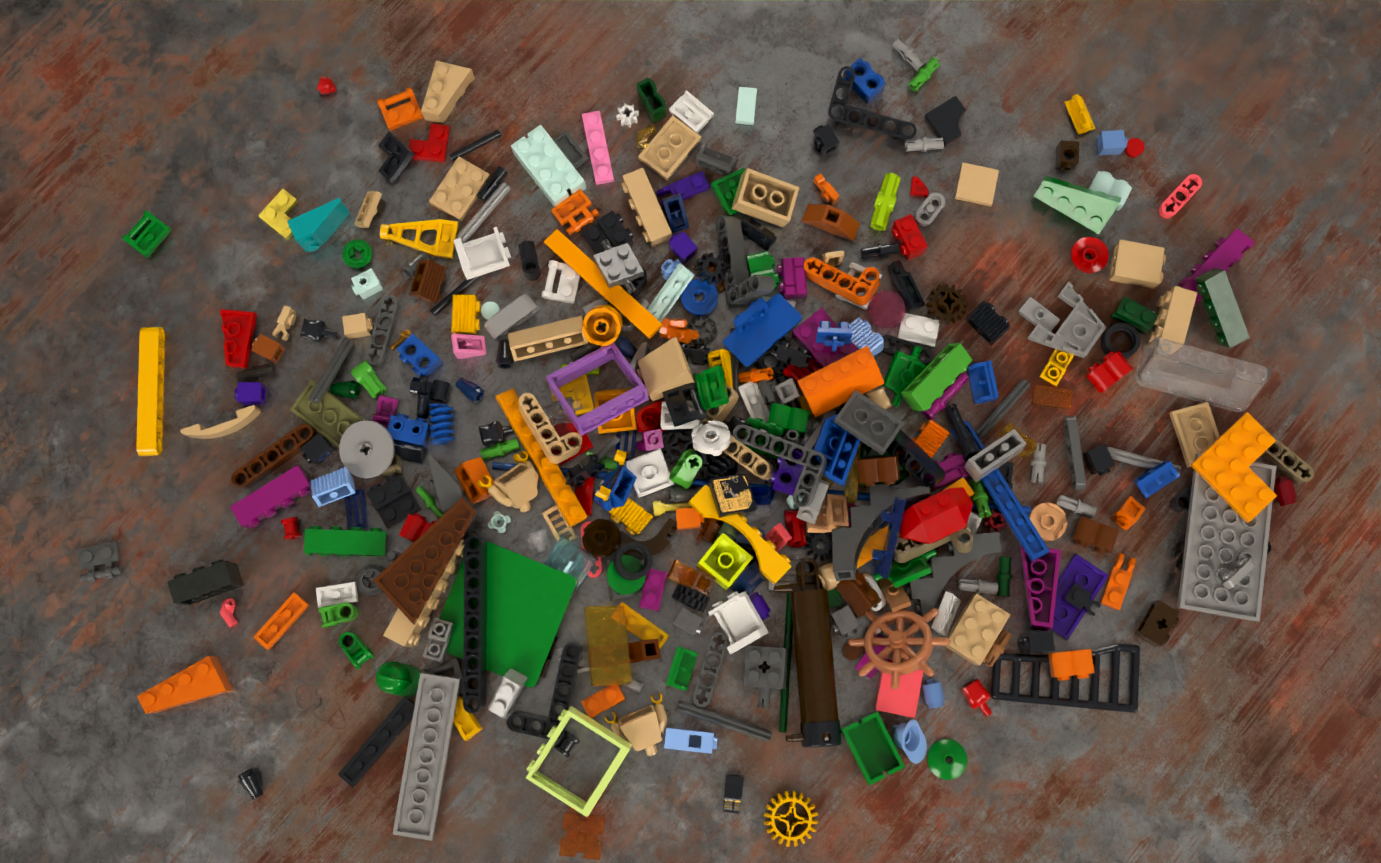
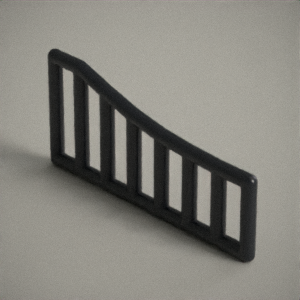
M1116 643L1091 649L1095 673L1091 674L1090 701L1079 700V679H1077V675L1071 676L1070 699L1059 698L1060 681L1057 680V677H1052L1051 697L1039 696L1041 663H1049L1048 655L1000 654L993 666L991 697L994 700L1136 713L1138 711L1140 647L1138 645ZM1112 652L1110 703L1098 702L1100 655ZM1120 652L1132 653L1130 704L1118 703ZM1001 660L1013 661L1011 693L999 692ZM1021 662H1032L1031 695L1019 694Z

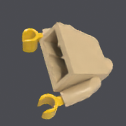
M521 451L519 453L522 458L517 453L513 456L514 461L519 464L494 480V485L491 484V478L486 475L482 476L486 480V485L480 480L477 481V485L480 488L486 487L488 493L501 504L507 507L519 508L521 512H527L531 509L529 501L538 494L539 474L531 462L527 461L528 453Z
M660 692V700H653V695L651 694V702L653 704L618 719V715L612 712L614 719L609 721V718L605 716V721L612 724L611 729L615 734L631 743V748L633 747L635 751L645 749L647 756H653L658 752L656 743L662 741L661 735L665 732L667 716L664 705L661 704L662 694Z

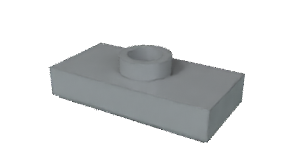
M1029 297L1018 311L1020 315L1036 326L1039 323L1050 332L1060 321L1057 316L1032 297Z

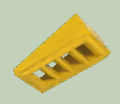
M719 349L707 353L710 368L722 365L724 379L726 380L725 384L733 388L730 351Z

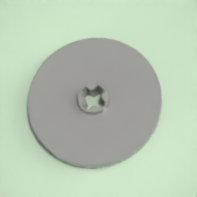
M367 420L356 422L346 429L340 440L339 453L341 461L349 472L357 477L374 478L383 474L389 468L394 458L395 447L392 436L380 423ZM366 446L370 447V450H368V452H364Z

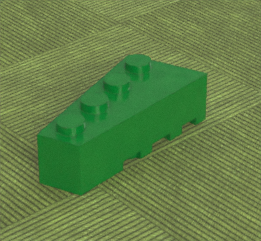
M310 526V529H305L304 555L312 556V553H317L316 555L331 556L333 554H337V556H353L354 554L359 557H384L386 532H382V528H370V531H362L361 527H350V530H342V527L331 526L330 530H324L322 526Z

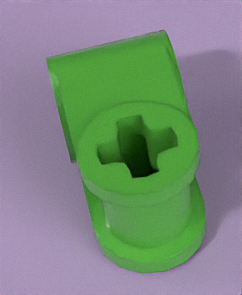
M687 449L682 453L670 473V481L686 489L691 486L694 477L702 466V459L696 451Z
M341 603L318 609L323 622L321 628H329L353 621L359 615L358 607L352 603ZM347 607H350L351 614L346 617L344 611Z

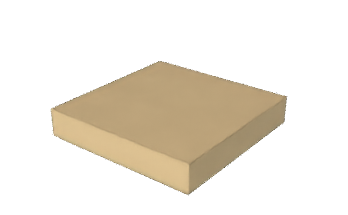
M962 163L955 199L991 207L999 170Z

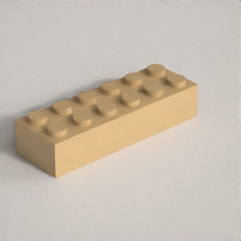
M461 540L416 624L414 625L398 608L383 636L404 647L412 648L413 645L416 646L422 636L420 635L423 627L426 628L428 626L432 610L437 609L441 593H445L450 584L448 580L451 575L457 572L459 568L457 563L461 557H464V540Z

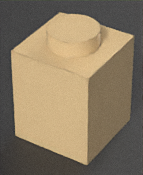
M365 313L342 317L344 335L348 339L371 336L373 322Z

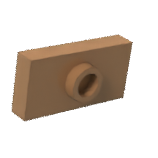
M886 577L877 581L892 612L911 606V601L902 586L895 588Z

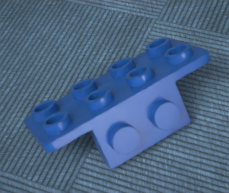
M775 294L767 302L761 297L753 301L745 312L739 313L733 321L735 330L723 340V344L745 367H749L802 320V316L781 294Z

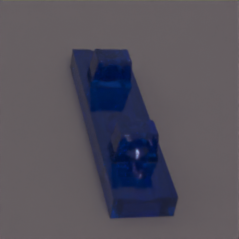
M895 497L892 512L883 510L881 512L880 518L890 521L883 550L873 549L871 555L872 558L881 560L878 569L880 577H889L906 504L904 498Z

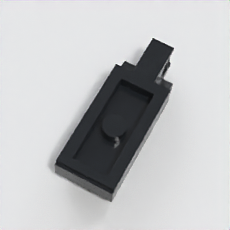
M900 260L891 263L888 266L890 274L907 310L911 311L925 306L911 273L904 269Z

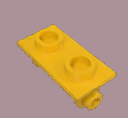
M1076 94L1072 96L1071 100L1064 102L1078 135L1096 129L1082 96Z

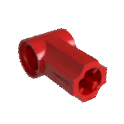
M799 509L784 510L785 527H787L788 533L792 537L789 541V546L794 548L806 545L805 521L796 518Z

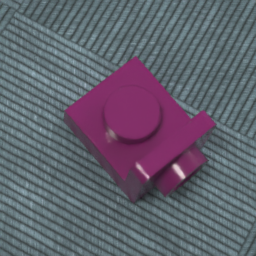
M661 429L643 431V440L636 441L637 449L649 451L664 448Z

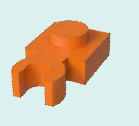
M819 173L814 177L815 180L813 182L820 188L823 200L833 206L838 202L840 196L831 184L826 182L822 174Z

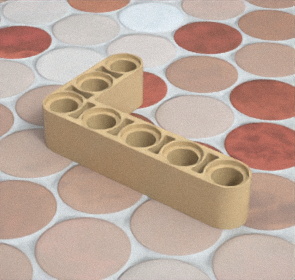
M726 385L727 392H731L729 403L718 406L719 412L716 415L713 414L716 408L708 409L706 411L707 417L700 420L702 426L708 423V421L723 422L738 401V393L733 388ZM731 435V443L723 452L763 480L771 479L775 470L773 465L743 443L735 440L734 436ZM737 444V449L731 452V447ZM752 455L751 461L746 463V457ZM766 465V472L764 474H761V468Z

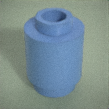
M936 678L924 680L925 684L921 686L928 708L944 706L945 697L941 681L937 682Z

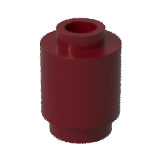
M1287 477L1276 479L1274 493L1277 495L1276 500L1280 503V506L1297 503V494L1293 481L1288 480Z

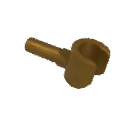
M403 330L400 335L401 337L396 342H394L390 346V348L392 350L395 349L399 344L406 340L412 334V332L409 330Z

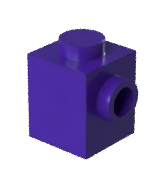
M684 231L680 234H674L669 240V249L683 265L698 253V247Z
M238 382V388L235 389V398L243 407L266 405L267 386L261 382Z

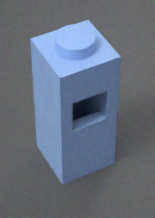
M667 727L664 748L712 754V749L716 750L718 737H714L713 732Z

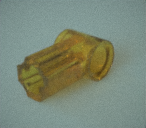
M1009 422L998 436L1003 437L1015 429L1030 447V451L1022 450L1018 456L1022 458L1029 457L1036 450L1035 440L1024 435Z

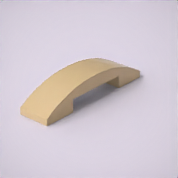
M252 405L237 410L238 418L207 429L198 423L180 431L183 435L198 439L226 436L247 426L261 413L259 407Z

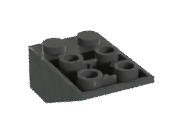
M430 454L427 455L426 467L433 476V479L430 481L433 491H436L438 496L435 499L438 510L441 509V512L446 513L462 497L469 504L468 497L460 484Z

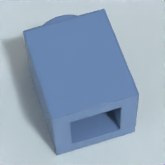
M1124 130L1101 131L1096 138L1098 156L1118 155L1127 147V137L1124 136Z

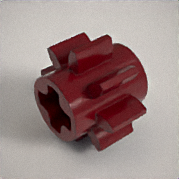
M992 509L990 510L991 516L986 517V514L984 515L986 522L982 525H987L989 528L988 532L995 530L1000 533V527L1007 528L1006 524H1004L1005 518L1001 515L1000 511L995 513ZM995 517L997 518L996 522L999 523L997 525H993L994 521L992 519Z

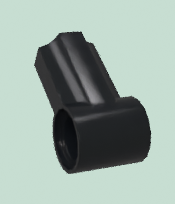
M523 241L518 244L522 269L528 280L535 281L541 275L535 242ZM531 267L536 268L533 272L527 271Z
M413 377L411 380V394L418 395L419 379L421 378ZM441 380L431 381V395L429 399L446 403L450 383Z

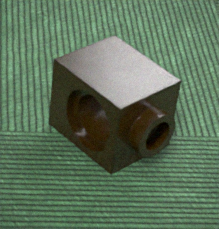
M1064 140L1059 142L1056 147L1055 168H1060L1063 171L1075 169L1079 163L1080 142ZM1064 154L1069 155L1071 159L1065 158Z

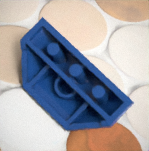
M836 414L824 420L813 450L822 453L827 459L823 473L825 478L844 486L860 440L833 422L838 415ZM815 456L816 462L820 465L822 462L821 457Z

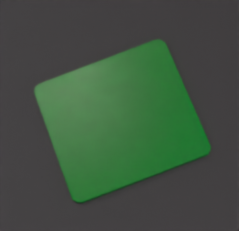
M475 539L473 541L474 549L478 548L479 546L478 539ZM488 541L486 670L503 677L509 669H513L527 677L524 686L534 687L538 682L575 589L576 579L572 575ZM464 558L439 617L441 620L453 623L452 634L446 653L463 659ZM477 558L472 563L475 569L479 566ZM475 578L472 582V585L475 589L479 585V581L477 578ZM474 598L472 601L474 608L478 607L477 598ZM474 618L472 626L477 628L479 622L477 618ZM476 638L472 640V646L474 648H477L478 646V640ZM473 658L472 664L478 666V660Z

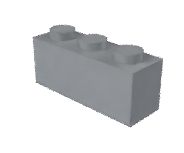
M1013 429L968 459L964 468L973 480L978 482L1021 453L1027 443Z

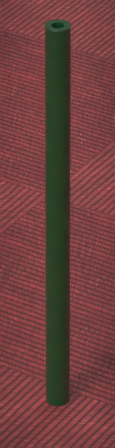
M787 593L784 648L789 649L787 689H781L779 732L787 733L793 634L790 593Z

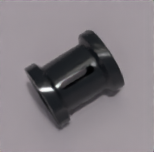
M566 730L565 736L554 748L564 756L569 757V752L576 743L579 744L580 740Z

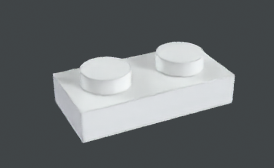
M356 582L316 588L318 608L341 603L359 602Z

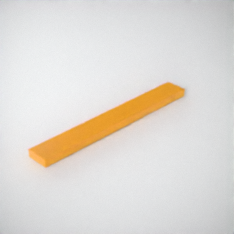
M558 229L544 241L546 246L647 338L650 339L663 326L660 321L620 285L609 288L596 264Z

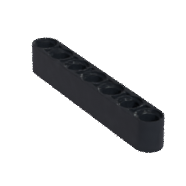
M900 429L886 450L891 455H898L899 463L925 487L931 488L943 481L945 472L942 467Z

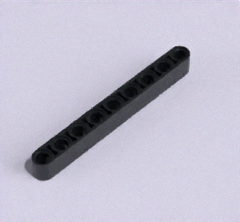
M474 534L469 535L464 543L463 707L468 713L482 711L486 706L487 540L483 536ZM475 539H478L479 546L478 548L474 549L473 541ZM477 558L479 566L475 569L472 563ZM475 578H477L479 581V585L476 589L472 585V582ZM474 598H477L479 601L477 608L472 606ZM474 618H477L479 622L477 628L472 626ZM474 638L478 640L477 648H474L472 646V640ZM473 658L478 660L477 668L472 666ZM473 678L478 681L476 689L471 684ZM473 698H475L478 701V707L476 709L473 708L471 705V701Z

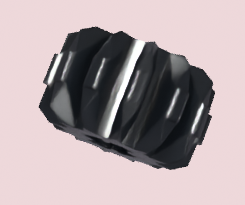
M711 252L709 256L703 254L702 259L698 258L696 260L698 265L694 267V270L699 272L695 276L702 277L701 283L707 280L708 285H711L712 281L718 284L719 279L725 277L723 273L727 271V268L722 267L725 261H719L720 255L714 258V254ZM709 266L710 268L712 266L714 270L708 271L707 267Z
M727 455L716 456V459H712V464L709 465L710 468L707 471L709 475L708 480L735 475L738 472V463Z
M828 532L823 534L817 533V535L809 533L812 538L806 537V542L810 544L804 545L805 549H811L807 552V555L809 556L814 553V560L820 555L821 562L825 560L824 554L830 559L832 557L829 551L832 552V534L828 537L826 536ZM818 540H820V542L823 541L825 543V545L823 546V550H821V548L818 549L816 547V545L818 544Z

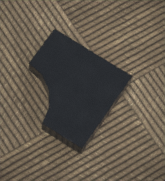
M954 96L925 114L926 120L939 138H943L945 146L961 136L959 119L966 109L957 96Z

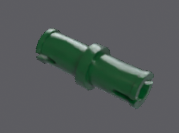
M999 556V574L996 577L998 578L997 596L1010 597V579L1013 576L1011 575L1012 557Z

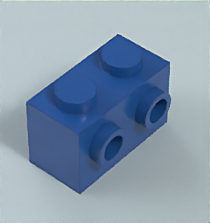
M399 413L397 416L391 415L387 430L393 440L421 445L423 448H427L431 425L427 423L426 419L416 417V420L408 419L409 416Z

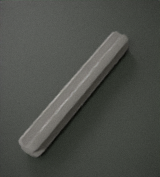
M502 182L457 235L463 243L469 240L510 191V187L506 183Z
M1107 447L1112 459L1139 467L1152 469L1163 462ZM1172 464L1180 475L1181 466Z

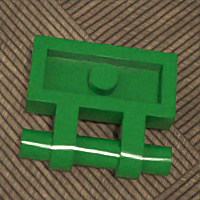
M748 417L747 425H751L752 428L757 430H766L768 434L774 436L776 434L783 435L784 428L778 426L777 423H767L757 417L755 419ZM747 430L745 431V438L748 435ZM763 435L757 439L759 446L764 445L766 442V437ZM783 442L776 444L775 449L777 453L782 452ZM746 445L756 453L775 459L779 458V456Z

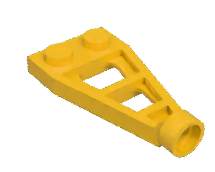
M436 219L389 225L382 224L380 238L395 241L418 251H424L433 257L453 259L455 250L454 240L457 238L459 223L457 221ZM416 229L415 240L411 241L402 238L403 230ZM432 229L437 231L434 245L425 244L420 240L423 231Z

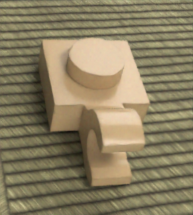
M284 305L277 320L278 325L272 334L277 338L279 333L282 332V340L285 342L289 338L287 329H290V326L296 321V312L291 307Z

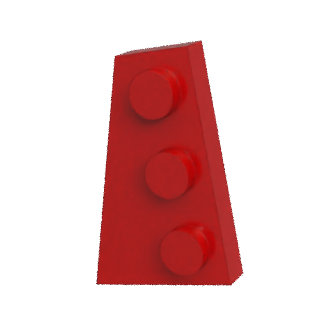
M220 309V316H222L223 320L221 327L225 338L223 345L226 366L247 369L257 314L255 312Z

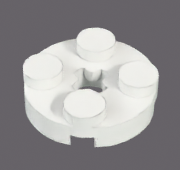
M714 420L708 421L709 424L703 426L702 423L698 424L692 431L693 448L701 453L713 456L721 455L722 451L731 443V434L728 426L723 422Z

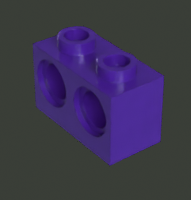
M798 451L794 452L795 459L798 460L802 458L803 453ZM779 457L777 464L780 465L778 471L774 470L771 482H774L773 489L793 496L804 466L798 463L796 465H789L787 463L789 460ZM781 478H789L790 482L784 483Z

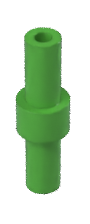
M423 486L418 487L416 491L425 501V506L431 509L438 519L442 517L444 513L441 512V509L438 510L435 498L430 496Z

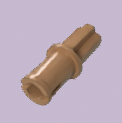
M1006 630L1001 631L983 663L989 667L994 666L1000 654H1004V648L1012 638L1010 632Z

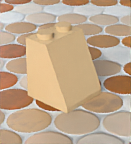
M676 337L637 361L639 369H637L640 380H644V386L647 388L648 396H650L652 401L663 398L662 392L694 382L684 351Z

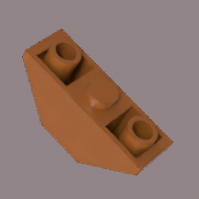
M808 204L801 221L850 241H854L860 223L847 212L827 204Z

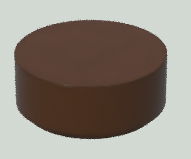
M847 641L842 647V653L848 660H857L862 655V646H850Z

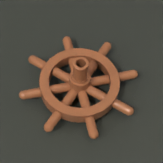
M906 608L896 612L889 611L879 617L872 610L868 611L865 615L872 623L866 632L865 638H851L848 640L850 646H865V651L870 660L858 671V674L863 677L876 667L881 672L892 675L891 688L894 690L899 688L900 675L912 673L919 668L927 676L932 677L934 670L926 662L931 656L933 646H948L951 643L949 638H933L930 627L927 624L938 615L939 611L937 608H932L923 617L912 611L905 610ZM904 622L913 624L904 632ZM896 623V630H891L888 625ZM919 630L923 632L924 638H910ZM882 631L888 638H877V636ZM874 646H887L876 655ZM910 646H922L917 654L910 648ZM894 652L893 663L884 661L885 658Z

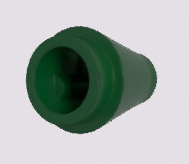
M355 380L336 382L331 384L330 392L354 399L359 397L361 386Z

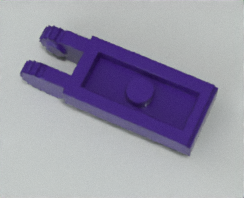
M700 171L657 190L656 195L661 197L668 193H671L672 196L680 193L682 201L709 190L710 186L703 171Z

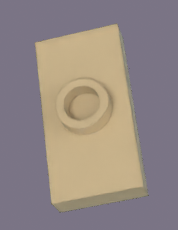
M368 191L354 223L355 226L369 228L372 218L377 213V206L382 193L378 191Z

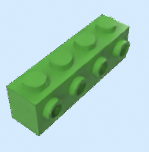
M949 343L902 391L901 395L913 411L928 410L932 406L931 403L936 398L942 396L944 390L956 381V377L967 370L968 365L972 362L971 357L961 343Z

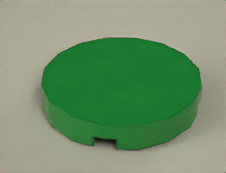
M623 555L621 558L622 566L628 572L635 573L643 567V564L633 556ZM613 561L606 570L607 583L618 594L629 595L635 593L645 582V576L637 580H626L620 577L615 571Z

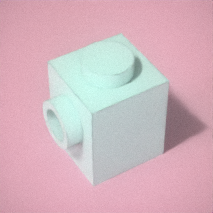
M372 268L351 278L353 282L351 287L355 295H360L363 300L384 290Z

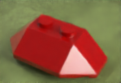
M964 487L948 488L912 505L893 522L903 539L933 544L966 528L973 502Z

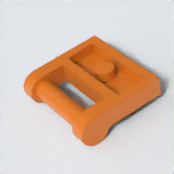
M411 87L386 99L381 98L377 100L390 131L424 118ZM410 97V102L387 110L386 106Z

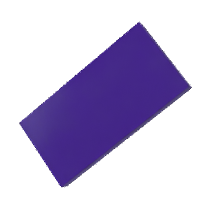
M1076 553L1061 573L1057 584L1052 631L1066 641L1070 638L1086 612L1084 607L1081 610H1077L1063 600V597L1072 584L1077 583L1092 594L1089 600L1093 601L1109 576Z

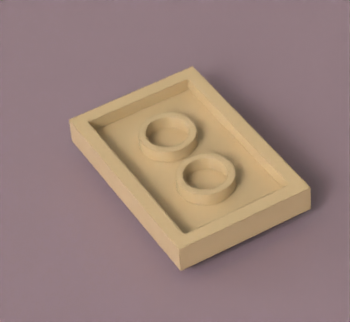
M672 115L641 152L638 159L668 181L702 140V137Z
M458 156L429 200V203L462 222L477 199L476 194L485 185V180L491 176L489 173Z
M1208 402L1169 413L1187 468L1191 467L1190 465L1195 461L1196 453H1203L1220 437Z

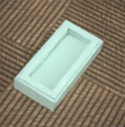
M739 87L735 124L754 125L757 88Z

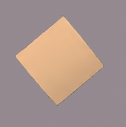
M827 494L815 525L806 522L807 532L827 533L832 532V529L840 527L849 528L846 496Z

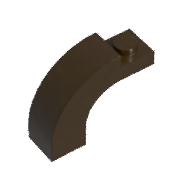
M669 518L654 538L646 541L635 540L621 530V543L618 549L628 542H639L649 549L652 558L656 557L671 545V542L666 538L667 536L671 538L677 530L675 527L676 521ZM628 550L623 554L633 556L638 560H644L642 554L637 550Z

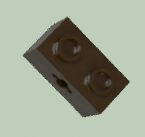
M1160 600L1152 601L1134 635L1154 647H1162L1170 638L1168 634L1171 628L1177 625L1179 621L1177 617L1180 612Z

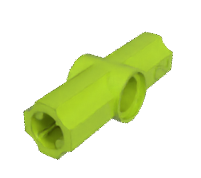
M885 173L881 190L876 198L875 210L870 227L875 230H886L890 213H892L896 202V192L901 179L897 174Z

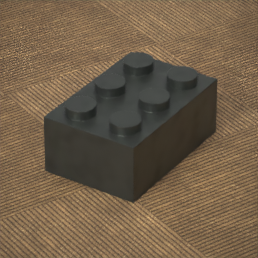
M221 559L212 562V566L206 568L200 566L192 569V573H180L173 576L174 579L167 581L173 603L190 606L243 587L244 584L238 564Z

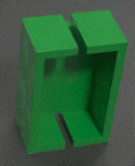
M873 711L859 718L860 723L854 721L840 728L846 744L866 784L869 786L885 778L884 773H882L883 771L887 775H891L905 768L878 711Z

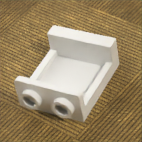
M497 227L493 228L495 233L463 243L461 238L454 240L462 270L467 280L510 266L508 259L511 258L508 247L504 248L503 243H506L503 232L499 233Z
M738 591L727 596L728 601L723 603L721 600L713 604V609L708 612L709 616L715 615L731 644L727 647L730 654L769 633L746 591L740 594Z

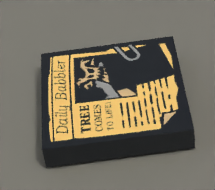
M746 473L709 479L708 484L719 518L756 511L757 506Z

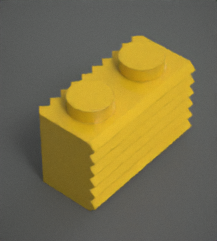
M453 295L451 327L453 334L477 335V330H480V319H477V313L481 312V301H478L476 295Z
M629 497L624 506L612 508V510L608 511L611 514L609 518L617 524L623 523L626 526L625 530L632 536L635 534L640 536L653 520L651 514Z

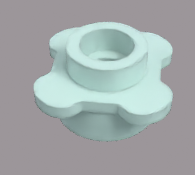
M495 511L491 521L488 522V527L498 530L499 533H504L506 531L505 527L507 523H510L511 519L508 515L504 516L499 511Z

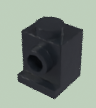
M829 124L818 126L813 130L815 134L813 140L818 149L821 148L820 155L822 158L838 149L840 142Z

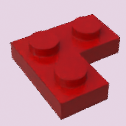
M431 124L428 141L410 139L409 149L415 153L412 159L445 163L450 133L449 125Z

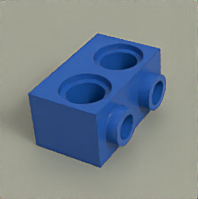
M859 58L850 67L855 72H861L863 75L855 74L852 89L869 104L884 90L885 81L880 74H876L872 70L871 65L867 61ZM846 69L843 79L849 80L852 77V72ZM868 84H873L875 88L868 87Z
M413 333L396 349L400 353L398 357L406 365L410 362L414 366L412 370L419 377L422 375L429 377L443 363ZM415 347V353L408 355V350ZM424 360H429L427 367H421V363Z

